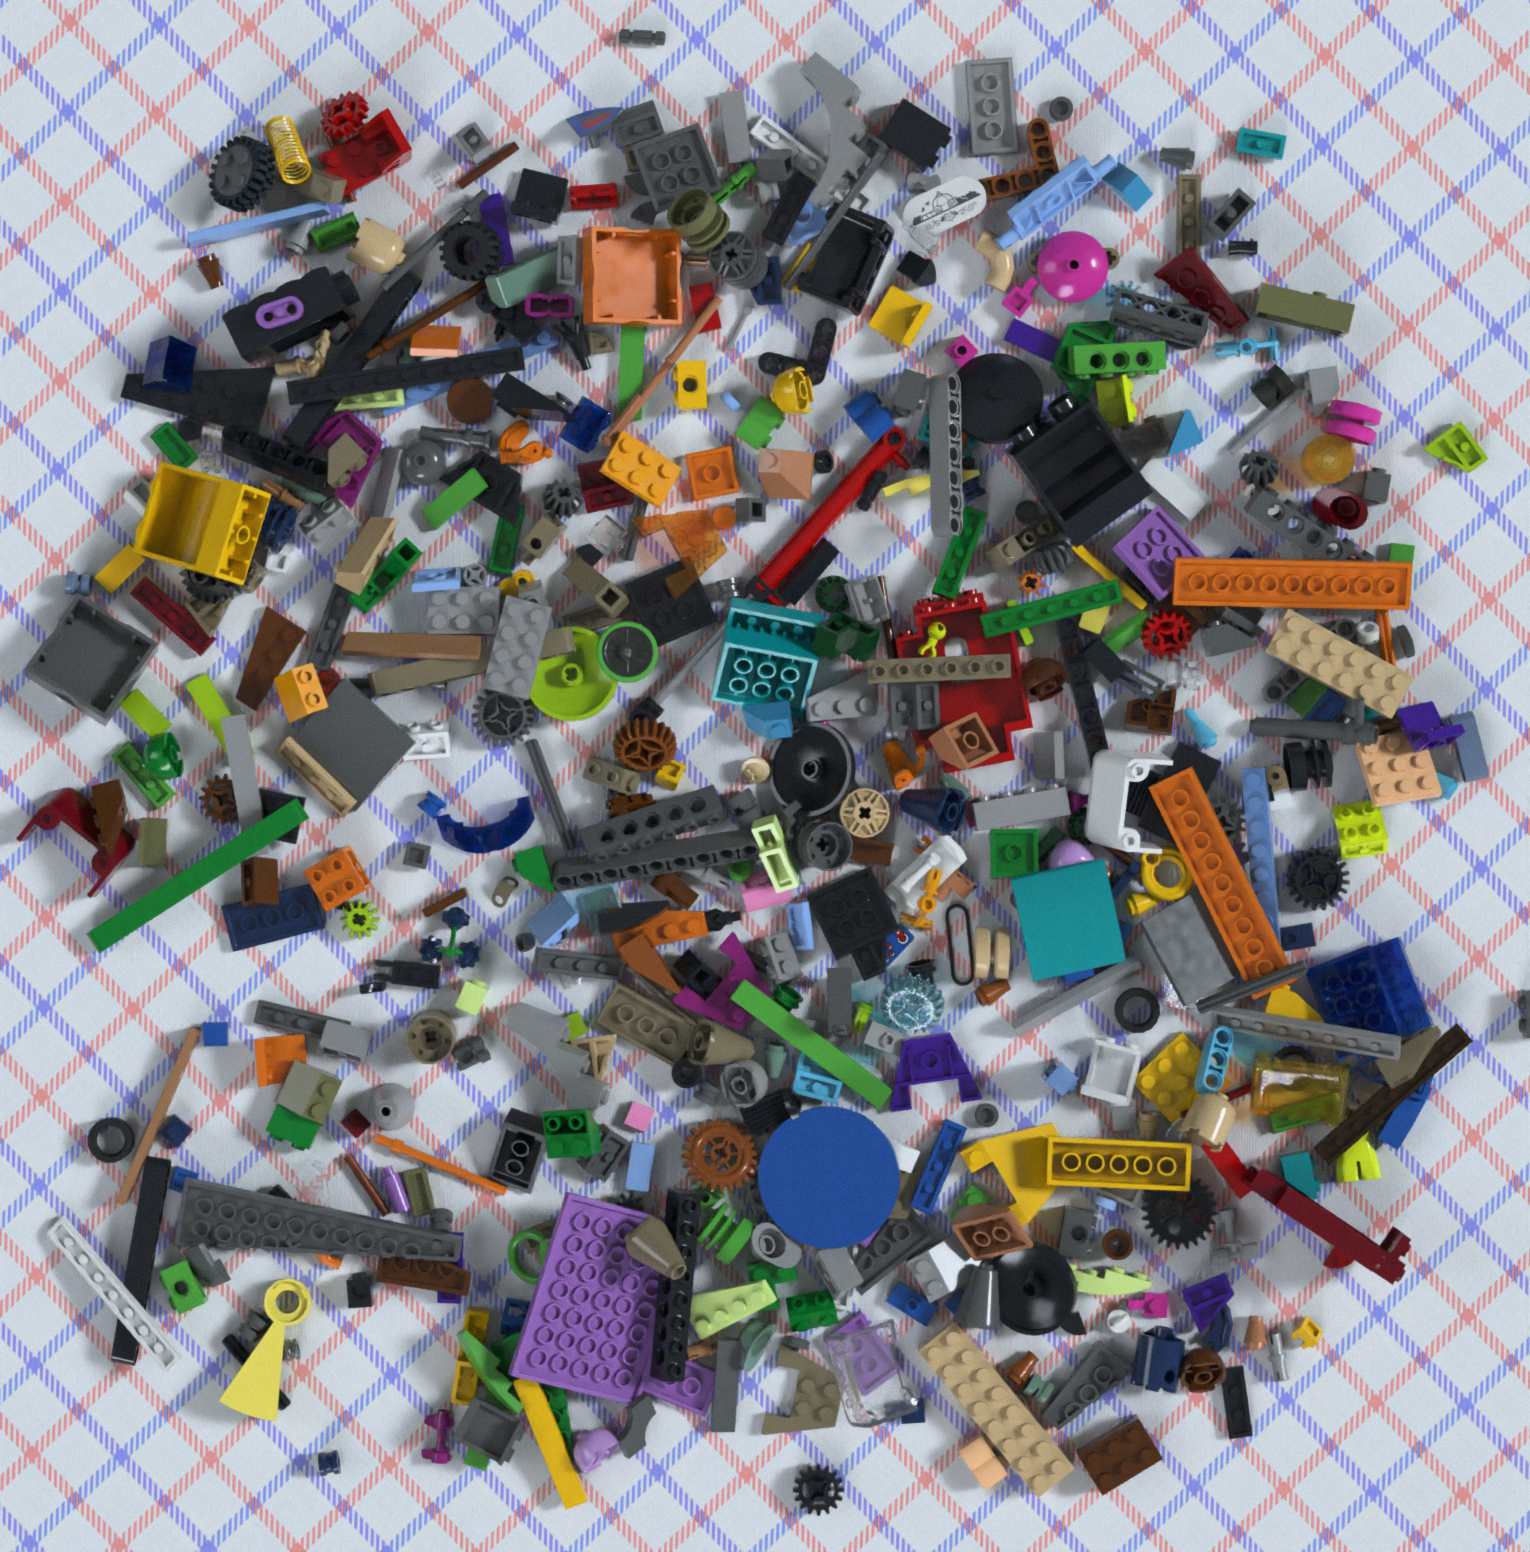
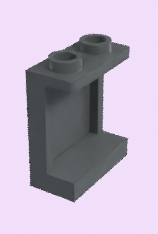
M474 1395L451 1440L468 1446L502 1466L504 1461L509 1463L515 1452L512 1449L515 1440L520 1442L526 1431L523 1428L525 1421Z

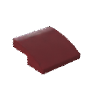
M605 458L577 464L587 514L633 504L631 491L599 471Z

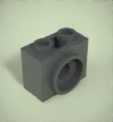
M904 368L892 405V409L896 410L895 414L908 418L910 414H915L916 409L921 410L930 382V378L926 377L927 375Z

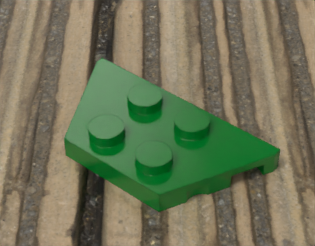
M1108 320L1068 323L1050 368L1075 398L1083 395L1089 399L1099 373L1091 374V378L1076 379V375L1069 374L1067 346L1112 343L1119 326L1108 324ZM1093 355L1090 359V364L1093 368L1098 365L1096 355Z

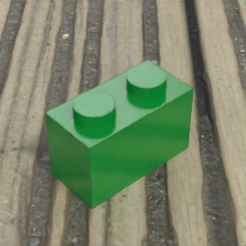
M277 1104L266 1131L270 1133L269 1137L280 1142L285 1139L292 1142L291 1146L293 1148L304 1151L305 1148L309 1150L312 1147L322 1124L302 1117Z

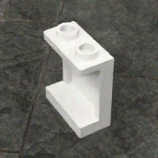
M1102 1035L1101 1039L1095 1038L1093 1055L1085 1084H1082L1080 1094L1122 1106H1129L1143 1051L1138 1050L1139 1045L1133 1043L1117 1044L1115 1043L1116 1039Z

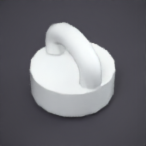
M1365 621L1356 626V639L1359 643L1373 645L1379 641V626L1376 623Z
M1114 1309L1107 1316L1108 1327L1113 1332H1125L1130 1326V1316L1123 1309Z

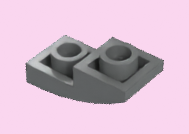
M204 1241L182 1251L194 1271L212 1288L231 1280L221 1259L213 1260Z

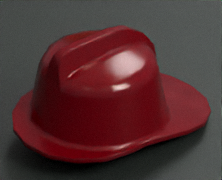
M1328 487L1318 491L1313 497V511L1318 518L1325 522L1352 530L1363 526L1367 520V505L1354 492Z

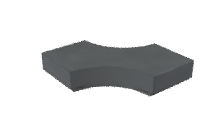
M646 1393L640 1395L626 1407L627 1421L623 1431L617 1436L623 1455L628 1459L646 1446V1428L651 1418L656 1414L652 1401Z

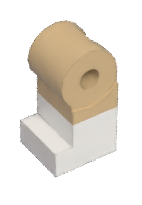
M1280 766L1267 768L1268 785L1272 796V801L1269 802L1270 811L1294 806L1285 770Z

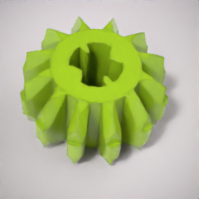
M358 899L357 907L353 901L349 902L351 910L347 908L342 909V912L348 915V917H340V921H347L348 923L342 927V930L351 928L349 937H353L357 931L358 939L363 938V931L367 937L372 936L369 928L375 931L378 930V926L372 922L381 920L380 917H373L372 915L378 912V908L370 911L369 908L372 902L368 901L365 907H363L362 899ZM357 913L360 916L364 915L366 917V919L363 920V922H365L364 925H362L361 923L356 924L354 919L357 918L355 916Z

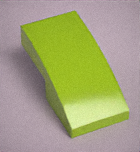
M137 688L121 704L123 709L150 737L164 733L172 725L162 712Z

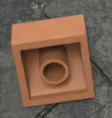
M977 712L941 728L928 738L940 759L962 770H966L1000 753Z

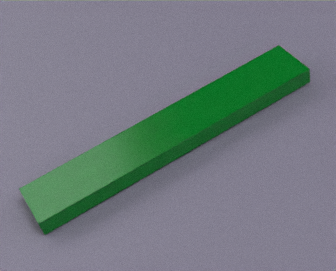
M1114 579L980 615L979 619L986 639L1123 602L1118 580Z

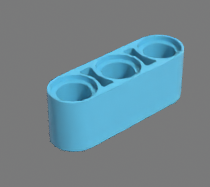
M1218 1027L1208 1033L1205 1038L1194 1082L1195 1090L1200 1095L1203 1093H1213L1223 1085L1234 1040L1233 1032L1228 1027ZM1217 1035L1221 1037L1222 1044L1217 1040ZM1211 1056L1215 1058L1217 1065L1213 1064ZM1206 1078L1210 1080L1211 1087L1207 1085Z

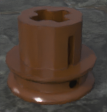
M1123 1229L1110 1230L1103 1238V1251L1113 1260H1123L1131 1254L1133 1240L1128 1232ZM1115 1237L1123 1241V1244L1119 1245V1249H1115L1114 1245H1110L1111 1242H1114Z

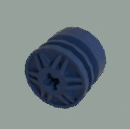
M271 497L257 542L264 536L263 548L268 549L273 542L271 552L279 554L294 532L298 509L292 507L286 515L288 505L283 503L275 511L276 499Z

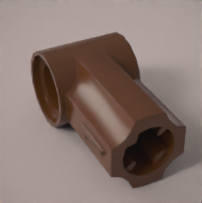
M677 874L656 875L650 885L665 897H670L686 911L698 898L699 894L682 882Z

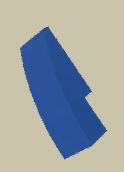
M1424 1084L1415 1092L1421 1094ZM1429 1087L1424 1101L1412 1096L1404 1100L1387 1115L1375 1136L1398 1150L1421 1112L1432 1088Z

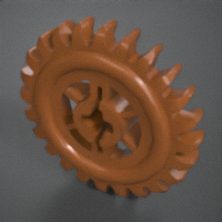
M717 1118L715 1124L711 1119H707V1126L701 1122L698 1123L699 1130L692 1128L690 1132L693 1136L688 1135L685 1137V1141L690 1144L682 1145V1149L688 1151L681 1155L682 1159H688L683 1164V1168L691 1167L687 1176L696 1175L693 1184L701 1180V1189L703 1190L707 1185H710L711 1193L718 1187L720 1194H722L725 1186L732 1193L734 1189L733 1184L738 1189H741V1180L748 1183L749 1177L747 1174L754 1175L755 1173L754 1169L750 1166L756 1167L758 1165V1162L752 1159L759 1155L758 1152L752 1151V1149L756 1148L757 1144L749 1143L753 1136L751 1134L744 1135L746 1128L743 1127L739 1130L738 1122L731 1126L728 1118L724 1123L721 1122L720 1118ZM723 1139L722 1143L715 1144L713 1140ZM709 1142L711 1145L710 1152L703 1153L704 1147ZM727 1143V1145H726V1147H725V1149H724V1151H723V1153H722V1155H723L722 1158H721L720 1160H718V1162H717V1164H716V1166H715V1168H714L713 1166H714L715 1161H716V1159H717L716 1156H717L719 1153H721L724 1144ZM730 1144L734 1146L736 1153H731ZM737 1157L736 1163L731 1168L728 1164L730 1158ZM704 1158L708 1159V1163L710 1166L706 1164ZM717 1169H726L725 1171H717Z

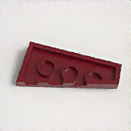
M1192 245L1153 274L1159 280L1162 279L1169 284V288L1173 291L1179 292L1188 299L1191 305L1210 313L1209 319L1230 335L1250 320Z

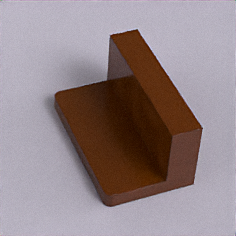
M1172 590L1155 606V609L1160 614L1161 609H1164L1166 613H1169L1170 609H1174L1176 614L1182 612L1184 618H1187L1190 622L1189 626L1193 630V633L1189 634L1191 637L1210 620L1197 606L1173 605Z
M851 835L853 849L849 859L890 866L894 843Z
M254 856L241 862L243 908H252L258 905H279L277 859Z

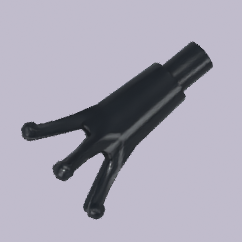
M576 315L574 317L575 332H571L562 320L560 321V327L554 324L553 329L559 331L566 339L576 360H579L582 370L585 371L592 367L588 359L589 352L584 334L583 315L581 329L579 327V316Z

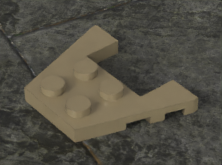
M780 1343L776 1365L797 1369L800 1372L790 1417L766 1412L761 1434L768 1435L835 1427L845 1379L806 1358L801 1353L794 1351L784 1343Z

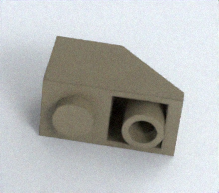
M347 433L341 436L329 448L328 483L334 489L345 486L350 480L349 476L355 471H360L367 464V459L370 457Z

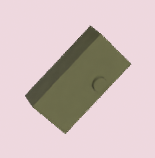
M1261 283L1256 289L1250 316L1343 337L1349 333L1355 305L1326 298L1327 294L1313 291V294Z

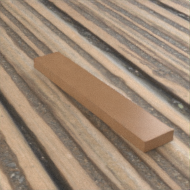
M347 632L341 651L344 656L479 660L483 638L482 636Z

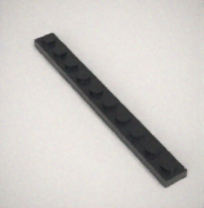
M522 346L459 355L458 357H445L286 381L289 404L293 406L498 375L506 372L524 371L526 369Z

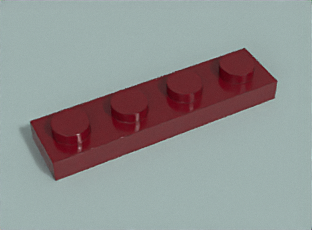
M147 576L130 592L138 602L199 656L202 657L217 640L214 636L210 638L189 613Z

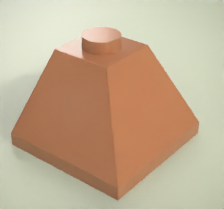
M760 448L758 474L765 497L811 500L814 453Z

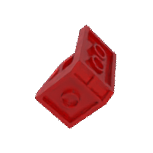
M387 108L360 128L359 134L319 155L318 160L325 172L347 179L343 194L344 198L403 166L411 160L412 148L389 108Z

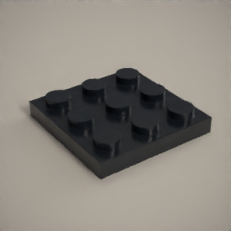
M690 556L624 584L641 625L652 633L657 647L718 622Z
M867 867L806 896L836 961L901 931L871 867Z

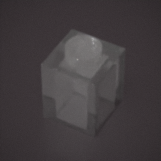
M605 515L596 523L585 539L604 556L608 557L613 551L618 553L626 543L623 539L628 532L611 517Z

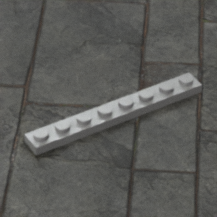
M1221 1006L1212 1010L1213 1028L1215 1029L1225 1026L1232 1032L1397 1061L1401 1055V1036L1229 1006Z

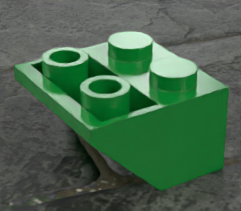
M588 1108L542 1112L548 1159L593 1156L602 1150L599 1126Z

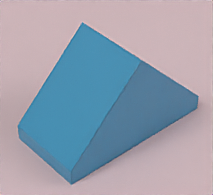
M1118 162V166L1112 169L1102 180L1137 212L1153 193L1138 174Z
M1185 409L1183 411L1167 455L1173 456L1204 441L1191 410Z

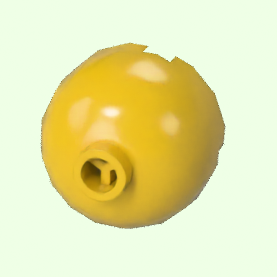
M802 367L789 368L781 372L776 377L773 389L770 392L771 399L776 403L777 407L782 412L790 415L807 414L812 410V408L808 407L809 403L814 400L813 387L809 376H804L801 372L804 371Z

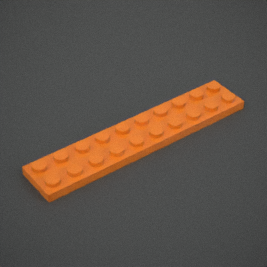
M1174 556L1172 604L1410 610L1413 563L1410 561Z
M1191 766L1149 786L1148 788L1244 982L1289 966L1290 963L1193 767ZM1297 977L1254 993L1251 996L1255 1000L1296 981Z

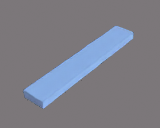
M325 202L309 203L190 232L187 234L188 242L194 247L208 245L330 215V210Z

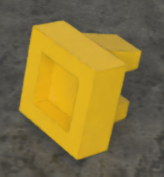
M1305 1316L1292 1332L1291 1337L1296 1339L1300 1336L1304 1340L1301 1344L1303 1349L1313 1348L1318 1344L1324 1331L1310 1317Z

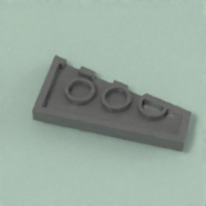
M1098 1340L1040 1412V1416L1060 1430L1081 1414L1083 1409L1092 1402L1094 1404L1098 1401L1101 1395L1120 1384L1123 1378L1127 1375L1130 1376L1133 1367Z

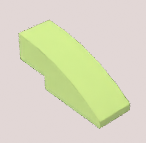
M773 814L753 820L751 831L760 848L759 855L776 892L780 893L799 887L794 863L776 815Z

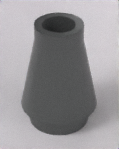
M1162 147L1159 161L1183 171L1186 169L1192 170L1195 151H1191L1190 148Z

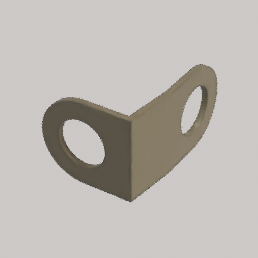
M506 876L499 881L492 895V902L495 906L502 908L506 905L512 891L519 885L515 878ZM507 880H512L515 885H509ZM496 896H500L502 898V904L496 902Z

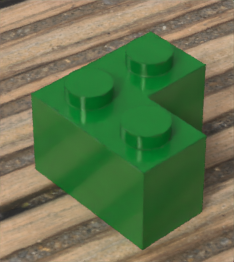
M762 1260L747 1262L746 1264L749 1281L765 1279L777 1298L774 1303L756 1312L779 1308L775 1284L798 1280L796 1266L781 1268Z

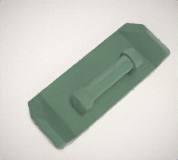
M558 244L546 252L541 250L528 259L511 267L503 268L500 274L488 275L485 278V283L491 300L500 308H508L525 300L527 295L540 293L557 285Z

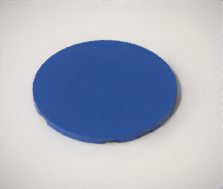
M820 1106L801 1111L800 1116L793 1120L790 1117L773 1132L761 1155L758 1182L761 1198L767 1212L777 1226L786 1234L809 1246L837 1249L865 1240L884 1224L897 1200L900 1189V1168L891 1142L873 1121L858 1112L843 1107Z

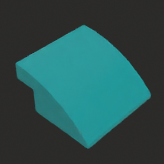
M731 597L710 700L738 706L789 701L792 715L803 718L806 708L805 698L809 697L819 660V654L812 651L818 625L824 622V615Z
M1104 858L1010 878L1033 981L1126 961Z

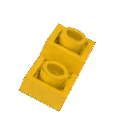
M131 542L94 577L110 594L147 559L145 556L132 552L134 545Z

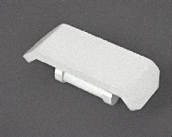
M942 834L882 892L885 898L899 912L910 914L917 908L918 898L925 894V891L920 890V888L924 886L928 871L933 868L943 872L939 887L967 860L963 849L950 836Z

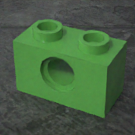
M187 1259L163 1268L160 1271L161 1276H159L161 1285L164 1289H168L171 1296L169 1303L174 1311H178L179 1315L208 1301L200 1280ZM178 1281H183L187 1284V1292L182 1293L177 1290L176 1284Z

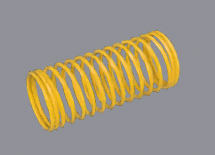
M286 116L272 118L265 125L264 132L282 179L289 184L301 183L311 174V167L293 120ZM280 120L289 121V122H279V123L273 125V126L270 128V126H271L273 123L277 122V121H280ZM279 124H290V125H291V126H289V125L279 126V127L275 128V129L271 132V130H272L275 126H277V125H279ZM281 127H289L288 129H282V130L277 131V132L272 136L273 132H275L277 129H279V128H281ZM286 130H289V131H290V132H284V133H282V134H279L277 137L274 138V136H275L276 134H278L279 132H281V131H286ZM290 144H293L292 146H289V147H286V148H284V149H281L282 147H285V146H288V145H290ZM299 162L296 165L288 166L292 163ZM300 163H302V165L299 166L298 168H295V169H286V168H292V167L298 166ZM305 164V166L303 167V169H301V170L298 171V172H295V173H287V172H284V171H295V170H298V169H300V168ZM306 168V170H305L302 174H300V175H298V176H287V175H294V174L300 173L301 171H303V170ZM307 172V174H306L304 177L300 178V179H297V180L287 179V178H297V177H300V176H302L303 174H305V173Z

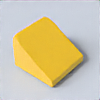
M671 760L669 766L664 765L662 770L658 769L654 783L675 791L686 765Z

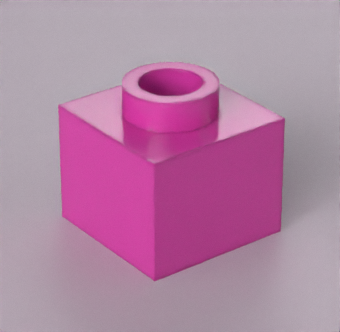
M963 334L945 350V353L959 368L964 366L979 352ZM961 346L966 348L964 355H960L957 351Z

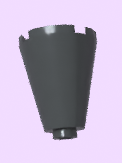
M980 1262L979 1266H974L954 1314V1322L961 1324L962 1320L967 1321L969 1327L994 1330V1327L1000 1329L998 1270L993 1269V1264Z

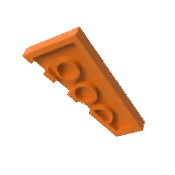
M606 908L607 913H622V909ZM667 910L659 917L640 927L612 934L616 954H618L619 944L644 929L655 946L709 935L704 911Z

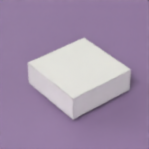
M270 546L264 568L287 575L293 552L282 549L279 554L271 552L272 547Z

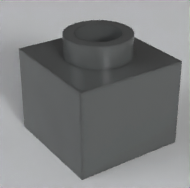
M736 498V522H766V498Z

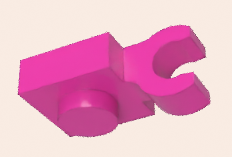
M1031 276L1022 289L1015 285L1001 305L1020 319L1034 301L1029 294L1039 281Z
M1144 1292L1143 1299L1127 1298L1126 1307L1131 1310L1143 1309V1317L1167 1318L1169 1294Z

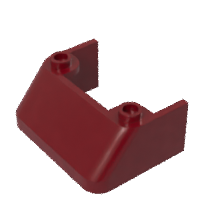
M67 787L59 790L39 809L16 839L19 842L27 841L38 826L44 830H52L63 821L98 849L92 858L91 864L94 871L101 878L87 894L90 898L97 897L133 852L136 840L130 832L122 827L112 855L108 856L105 847L101 848L97 834H101V830L96 828L93 815L97 814L96 809L93 810L90 801L76 789Z

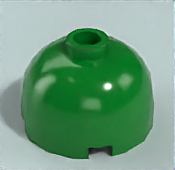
M164 732L151 737L144 746L141 764L144 769H147L157 779L169 780L180 777L183 774L184 763L183 759L178 760L177 752H181L175 736L171 732Z

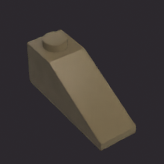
M298 162L292 163L288 166L296 165ZM300 163L298 166L286 169H295L301 166L302 164ZM303 165V166H302L300 169H298V170H295V171H284V172H287V173H295V172H298V171H300L301 169H303V167H304L305 165ZM311 167V174L301 183H286L282 179L281 174H279L278 181L308 197L332 204L342 202L347 179ZM305 168L303 171H301L300 173H297V174H294V175H287V176H298V175L302 174V173L306 170V168ZM306 172L305 174H303L302 176H300V177H297V178H287V179H290V180L300 179V178L304 177V176L307 174V172Z

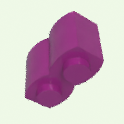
M534 293L526 296L525 313L532 319L542 320L553 317L558 320H568L574 317L575 300L568 294H554L549 297L545 294Z

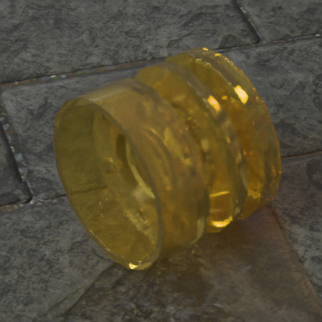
M1324 434L1311 440L1304 447L1300 456V466L1304 476L1310 482L1319 486H1330L1344 480L1351 473L1355 462L1352 446L1345 438L1336 434ZM1327 453H1329L1330 457H1334L1331 465L1323 460Z

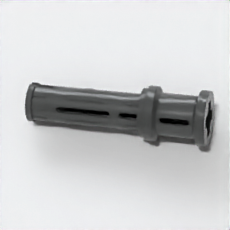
M421 426L419 438L438 443L463 445L466 449L475 447L490 451L493 433L492 430L481 432L473 431L472 428L465 429L464 431Z

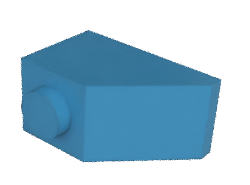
M789 701L742 706L747 728L769 740L792 737L793 715Z

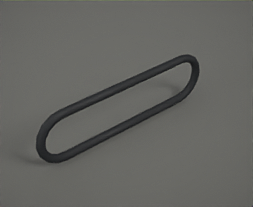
M954 904L947 909L945 914L951 976L956 984L966 986L974 979L969 914L963 905ZM956 907L964 911L966 918L971 977L967 982H959L954 972L949 912Z

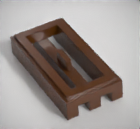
M464 887L422 909L425 917H429L466 898L469 893Z

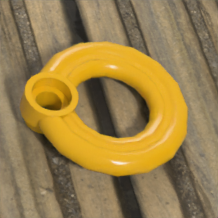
M1163 846L1160 847L1162 854L1142 853L1140 857V877L1143 886L1150 895L1159 900L1174 901L1181 899L1189 893L1194 884V879L1177 848ZM1146 857L1152 859L1151 864L1146 861ZM1160 861H1172L1179 867L1181 878L1178 884L1173 887H1164L1157 882L1154 876V868Z

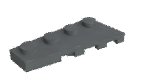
M913 1208L906 1220L890 1219L855 1265L864 1280L862 1284L855 1287L861 1296L935 1237Z

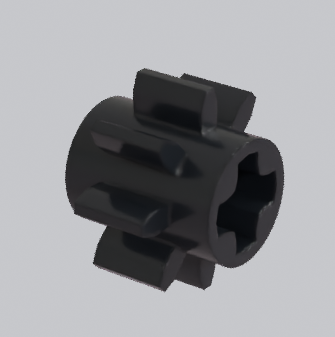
M633 1191L627 1197L621 1193L622 1202H615L616 1205L623 1206V1204H627L628 1200H632V1204L636 1206V1208L632 1209L644 1210V1206L639 1205L642 1196L634 1197Z

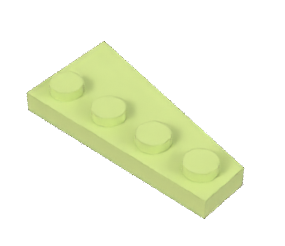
M765 1279L742 1283L729 1288L723 1287L710 1292H699L696 1295H692L690 1323L702 1340L774 1303L777 1298Z

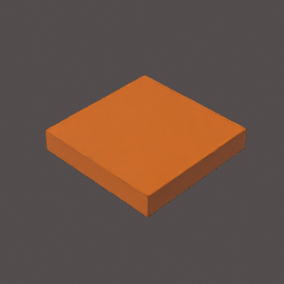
M427 325L413 334L410 355L458 357L462 326Z
M731 445L685 454L694 501L740 492Z

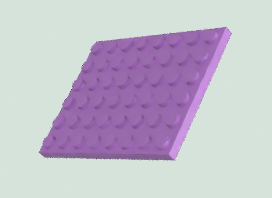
M570 1192L565 1193L508 1371L509 1375L627 1404L632 1403L642 1395L651 1367L659 1272L633 1259L627 1253V1243L624 1238L629 1231L635 1230L642 1224L646 1217L653 1215L663 1222L665 1217Z

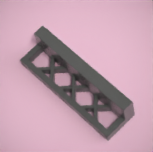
M1118 287L1108 324L1199 349L1205 335L1210 313ZM1120 297L1130 299L1133 304L1130 306L1120 304ZM1146 304L1152 305L1156 311L1148 312L1143 306ZM1174 311L1179 317L1176 319L1170 318L1165 312ZM1189 318L1202 319L1201 326L1192 324Z

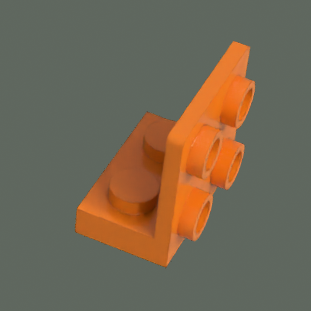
M350 845L304 870L306 878L327 912L373 886Z
M305 1035L258 1037L254 1039L258 1087L283 1083L294 1058L307 1063Z

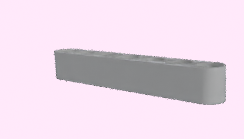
M956 373L932 376L929 382L931 530L937 538L957 536L963 530L961 383Z

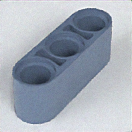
M1469 711L1449 716L1448 723L1451 726L1462 724L1465 733L1453 742L1464 782L1468 783L1489 777L1473 712Z

